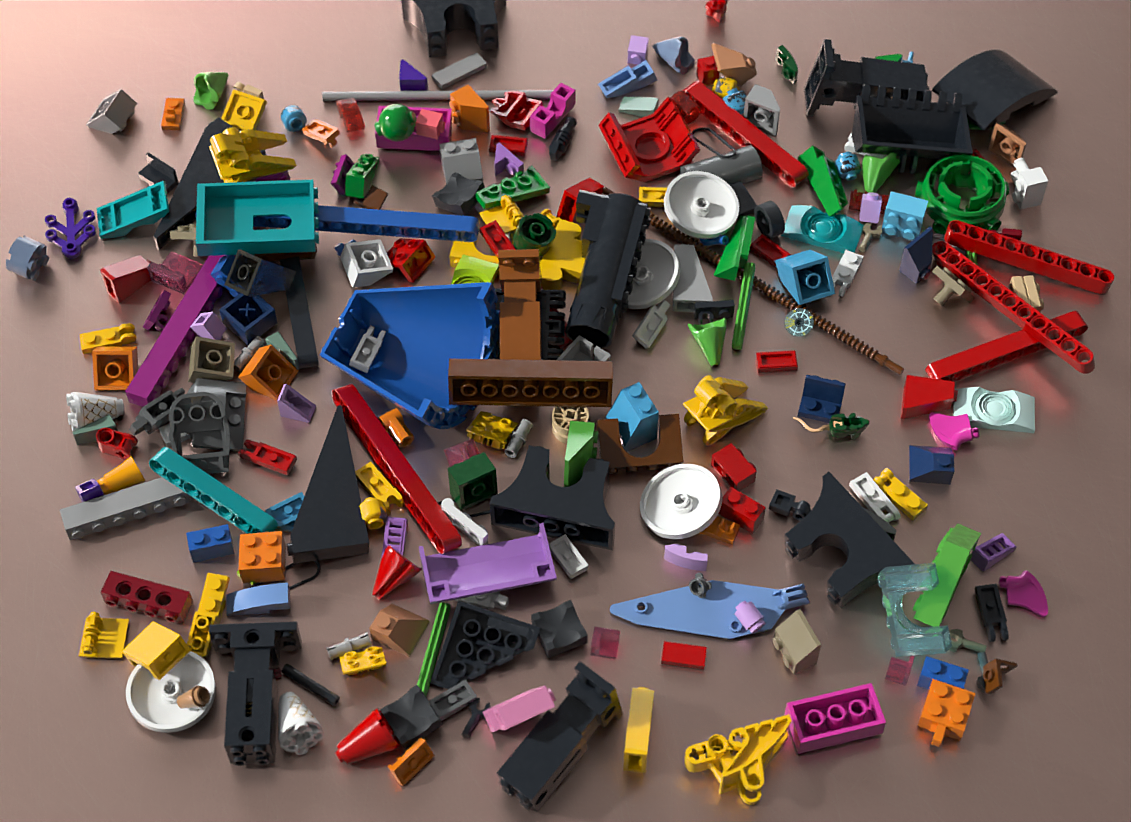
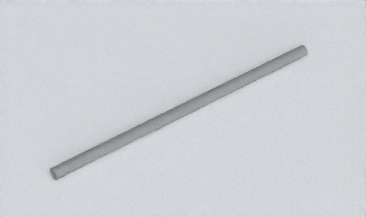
M513 90L475 92L482 100H494L495 98H505L504 93ZM553 90L515 91L525 92L526 97L529 99H550V94ZM454 91L322 92V101L450 100V94Z

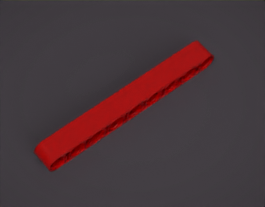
M695 81L682 90V96L688 104L741 147L752 145L756 149L761 163L786 184L795 187L809 176L807 168L740 113L729 107L719 96L700 81Z
M951 221L944 236L945 241L952 246L1097 294H1106L1114 281V274L1110 270L962 221Z
M1072 311L1050 319L1074 338L1088 330V325L1078 311ZM1022 329L934 361L925 368V372L929 378L955 382L1047 347Z

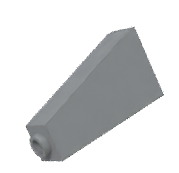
M674 244V252L680 263V277L673 290V311L694 312L695 303L713 301V297L694 245Z

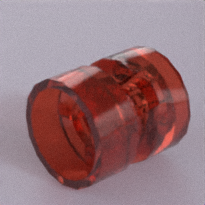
M678 91L671 96L687 125L693 123L699 117L701 107L694 100H690V96L685 91Z

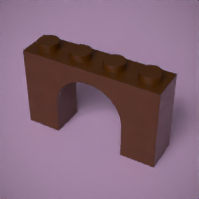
M679 414L659 415V444L656 451L646 457H634L623 449L620 442L618 418L597 420L599 457L610 462V474L618 473V469H626V472H637L638 468L646 467L647 471L658 470V466H667L669 468L684 462Z

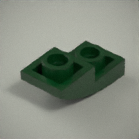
M781 45L777 47L776 61L779 65L783 66V76L795 84L798 75L796 61L787 48Z

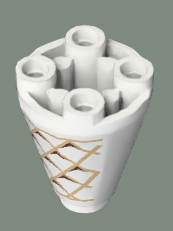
M81 392L66 394L67 405L70 406L71 413H68V423L71 425L73 432L106 415H110L112 420L118 418L119 415H124L122 399Z
M286 692L280 696L278 703V740L280 746L285 751L303 755L308 752L309 748L322 740L324 734L320 723L303 701L294 692Z

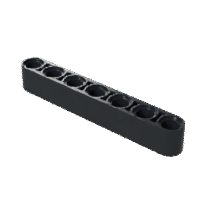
M299 256L280 259L299 369L319 366Z

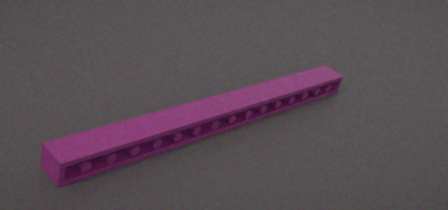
M288 171L257 177L255 182L290 180ZM253 226V230H259L261 228ZM225 255L209 256L126 389L125 392L129 403L144 407L160 397L162 389L168 385L170 376L177 370L179 361L186 355L187 348L191 342H194L196 333L190 326L201 313L212 312L216 300L222 296L224 286L218 284L210 274L220 258Z

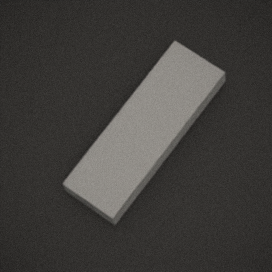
M475 53L432 74V79L442 90L487 68V63L478 53Z

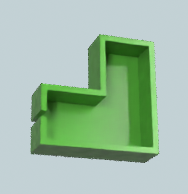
M958 523L955 528H950L949 532L941 540L936 551L938 555H936L928 572L932 574L928 575L920 590L924 594H920L913 607V611L916 612L914 619L937 629L945 618L957 586L967 570L973 555L970 552L975 550L981 536L980 532Z

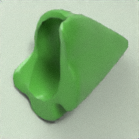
M212 71L197 74L194 77V86L196 88L193 98L196 105H203L208 110L215 108L223 93L229 74L227 72Z
M890 153L883 159L869 155L864 156L861 167L866 194L869 192L876 193L898 166L900 160L896 158L895 153Z
M726 318L704 325L688 324L690 332L710 365H720L726 334Z

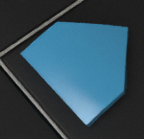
M300 492L265 510L267 514L277 521L278 530L292 532L304 499V494Z

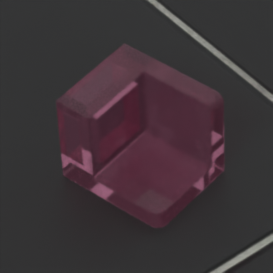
M473 438L444 449L450 467L479 454Z
M594 626L591 655L616 659L620 631Z
M910 655L909 662L891 657L885 679L906 686L915 656Z

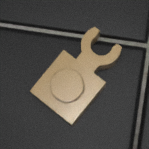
M237 82L233 86L237 91L264 99L263 91L247 84L245 86L241 82Z

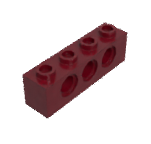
M110 571L100 592L104 602L109 606L124 607L131 612H143L153 618L158 616L165 618V620L171 623H184L193 603L190 591L115 571ZM170 602L168 605L162 606L164 603Z

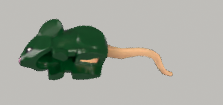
M851 413L847 417L845 414H835L831 416L829 425H823L819 429H812L801 419L793 417L810 432L818 433L828 430L834 438H844L850 435L852 440L857 439L870 423L867 419L860 416L856 417V413Z

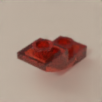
M354 98L336 101L340 118H343L347 133L365 129L364 120Z

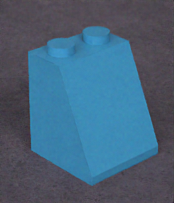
M807 250L775 260L780 281L799 305L835 294L827 256Z
M640 382L622 389L605 419L618 418L620 442L623 449L628 452L657 439L659 411Z

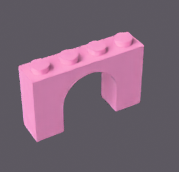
M542 686L528 690L483 711V714L491 732L499 729L506 730L555 707L553 702L556 700L552 690Z

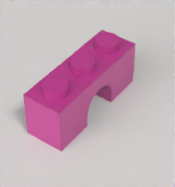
M560 82L551 92L547 108L540 105L530 116V131L546 139L576 105V90Z

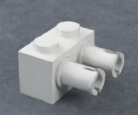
M1024 158L1015 160L1013 165L1017 170L1010 174V178L1015 184V190L1012 194L1013 201L1017 203L1020 210L1041 205L1048 184V179L1042 168L1029 169Z

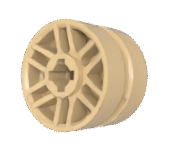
M554 407L552 412V431L559 441L567 444L570 421L589 422L587 407Z

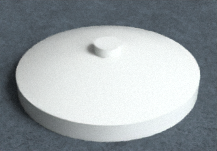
M691 171L677 176L669 184L664 196V209L671 223L683 233L696 238L710 239L727 233L733 227L739 213V202L731 186L720 177L707 172Z
M654 239L645 240L644 246L642 245L641 247L642 255L640 262H637L636 266L638 267L636 278H633L632 293L628 295V308L643 309L654 306L667 298L675 289L680 277V263L675 252L667 244Z
M695 464L671 466L655 475L646 485L640 499L641 515L648 528L661 537L668 539L688 538L700 533L715 520L722 504V491L715 476L704 467Z
M192 651L184 656L160 681L155 679L147 668L138 664L127 682V704L134 718L144 727L164 733L181 731L199 722L211 708L216 693L215 678L208 663ZM203 686L208 689L210 700L204 707L181 709L177 705L178 696H181L193 687Z

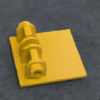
M507 195L502 196L500 206L479 213L485 224L496 220L505 234L515 231L523 217L516 203Z
M480 411L466 429L468 432L467 437L471 441L483 445L487 440V446H490L492 443L491 447L505 450L507 447L506 440L518 423L508 418L495 416L490 412Z
M91 612V615L86 617L79 657L122 659V650L125 646L129 619L101 618L98 612Z
M369 647L362 652L356 653L352 651L345 653L344 656H340L343 675L348 674V676L358 674V671L363 673V670L367 669L369 671L370 668L371 670L380 669L382 666L387 665L382 647Z

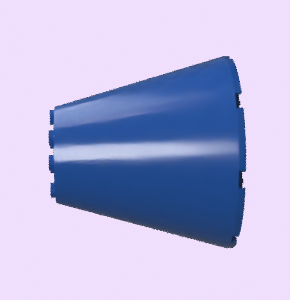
M489 282L355 290L339 317L340 326L338 328L334 327L331 331L330 337L325 346H323L320 356L426 425L437 429L453 428L467 418L465 414L469 409L475 410L477 405H449V359H497L500 345V310H496L495 303L498 301L493 284ZM373 326L375 331L372 337L378 338L381 330L386 331V335L368 373L350 367L349 363L364 333L366 334L369 327Z

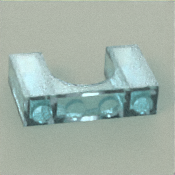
M935 563L885 567L878 575V585L882 588L883 593L882 604L887 612L886 623L892 636L891 647L895 651L896 657L942 654L952 647L948 625L934 627L915 625L906 617L902 608V600L905 593L933 590L939 584Z

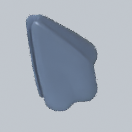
M685 37L671 38L655 43L652 46L657 54L680 74L687 73L689 67L695 64V59L688 51L689 43Z

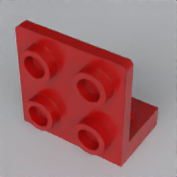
M400 238L386 252L392 267L400 268L408 282H414L435 259V255L429 245L422 239Z

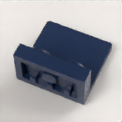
M806 375L797 416L829 423L832 415L840 414L846 383L821 378L816 375Z

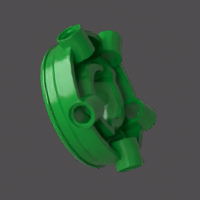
M954 155L938 161L929 169L924 181H918L915 197L928 200L926 213L934 220L932 228L937 234L945 235L949 223L953 220L962 221L986 230L997 231L1002 224L999 218L1003 213L1007 195H1009V186L1001 172L990 162L971 155ZM938 175H940L939 181H938V195H939V196L936 198V197L933 195V193H934L936 178H937ZM953 184L956 188L964 187L971 189L977 196L970 198L967 209L959 208L961 196L951 192L947 188L948 185ZM999 198V200L996 203H994L993 201L989 203L990 199L993 200Z

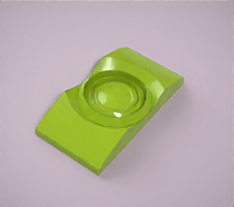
M463 254L454 270L451 284L482 282L493 284L499 270V264Z

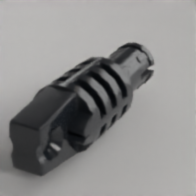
M567 117L563 127L556 132L549 146L551 160L558 161L562 153L566 151L572 139V131L577 125L575 118Z

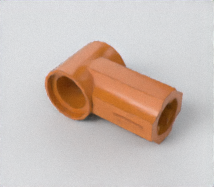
M397 408L378 417L380 423L389 432L399 448L409 446L414 440V435L404 423L403 416Z

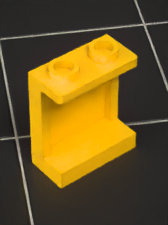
M154 621L122 650L133 666L139 664L147 668L154 678L159 681L191 651L181 635Z

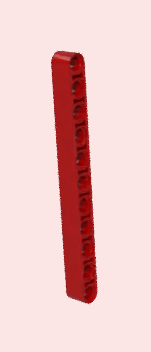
M937 241L932 245L934 260L943 269L946 267L973 292L1080 373L1088 374L1095 369L1094 356L1090 349L947 242Z
M353 384L333 389V402L336 406L342 405L344 418L393 488H396L402 495L404 504L440 554H444L461 547L462 539L459 532Z

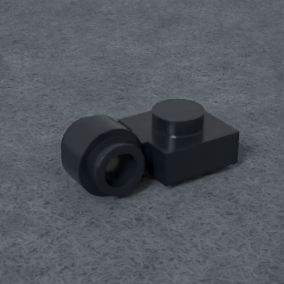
M776 489L769 504V510L785 516H789L790 511H792L793 517L798 521L804 519L811 511L808 502L803 500L795 502V495Z

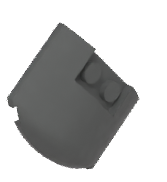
M197 378L188 393L208 392L220 399L230 431V451L239 452L240 449H243L246 384L244 382ZM221 429L186 433L191 438L190 444L194 448L223 450Z

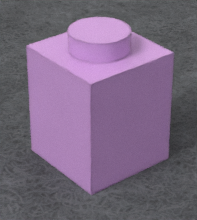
M631 35L627 63L639 65L646 60L648 37Z
M873 192L863 194L859 221L879 222L882 196H878L877 193Z
M214 312L201 313L190 326L198 337L221 340L223 333L227 329Z

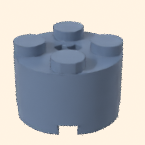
M24 235L23 238L18 237L8 252L12 255L10 260L6 259V268L15 274L35 281L39 276L41 266H46L49 261V256L46 255L47 246Z

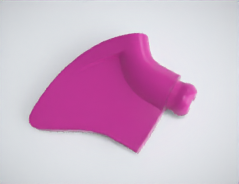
M938 413L929 414L930 423L935 435L944 445L953 450H958L962 443L980 437L978 428L971 429L967 414L958 416H947Z
M1024 570L1019 576H1001L999 578V587L1006 589L1007 605L1021 606L1041 617L1047 616L1048 604L1046 595L1039 581L1029 571Z

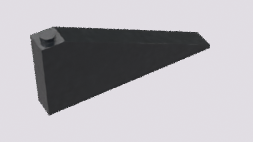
M220 117L205 127L169 203V212L161 219L153 236L158 250L172 240L170 238V231L178 230V226H189L196 221L197 184L224 183V180L220 178L209 148L211 146V137L232 127ZM261 150L262 155H266V151Z
M342 405L337 406L290 534V543H287L288 556H292L293 564L369 553V538L366 523L362 518L360 510L361 499Z

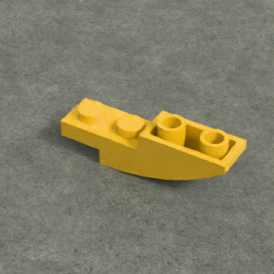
M207 573L198 612L195 611L187 641L191 651L201 657H207L212 647L209 625L220 624L226 605L225 596L230 580L229 576Z

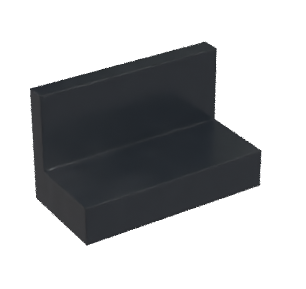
M148 152L146 154L148 165L138 172L139 178L150 185L164 181L168 194L179 184L176 171Z

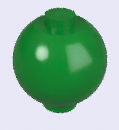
M392 104L384 108L380 113L379 121L375 122V130L379 136L384 135L391 141H403L413 133L417 118L415 113L402 104Z

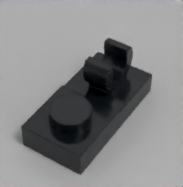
M734 300L697 302L694 307L695 320L698 319L700 325L703 319H709V322L712 323L713 318L734 317Z

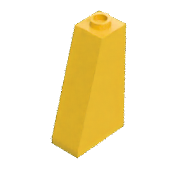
M646 687L632 688L624 750V771L646 772L654 690Z

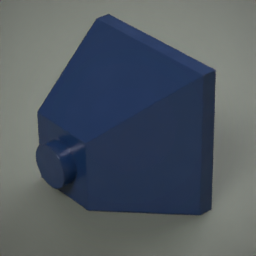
M928 227L904 247L899 271L916 284L922 279H927L931 273L932 227Z
M909 445V482L951 485L954 475V453L951 448Z

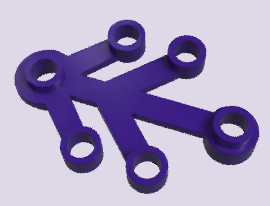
M66 198L62 203V207L66 213L67 227L58 222L56 216L52 214L45 217V222L48 227H52L67 236V241L58 237L54 229L47 230L45 236L47 241L53 242L62 248L64 256L69 259H75L80 255L81 245L96 234L95 227L89 224L95 220V214L92 210L84 211L83 218L75 225L74 214L78 212L79 207L75 199ZM83 229L84 233L75 240V236Z

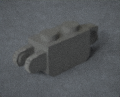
M180 388L175 392L168 391L145 405L140 410L138 416L135 417L136 421L131 424L129 429L131 433L135 436L145 430L150 435L170 422L169 413L171 405L176 398L185 394V390Z

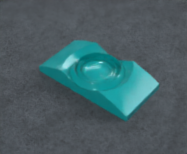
M161 181L98 207L97 217L101 239L126 236L133 228L141 225L155 224L169 212L166 183Z
M794 205L791 206L785 222V231L781 236L844 253L845 250L855 253L864 225L845 214H836L830 217L827 213L814 206Z

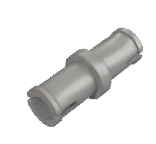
M256 336L247 348L244 347L241 350L242 353L234 361V369L237 372L241 373L256 351L266 345L261 337Z
M523 419L516 432L512 433L511 441L504 451L507 456L515 458L521 446L526 443V437L533 427L529 420Z
M366 632L352 639L346 638L344 642L326 648L330 659L333 660L347 652L357 651L372 644Z

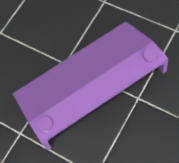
M544 523L539 524L538 535L450 551L444 554L439 553L426 556L423 546H419L420 560L430 604L557 580Z

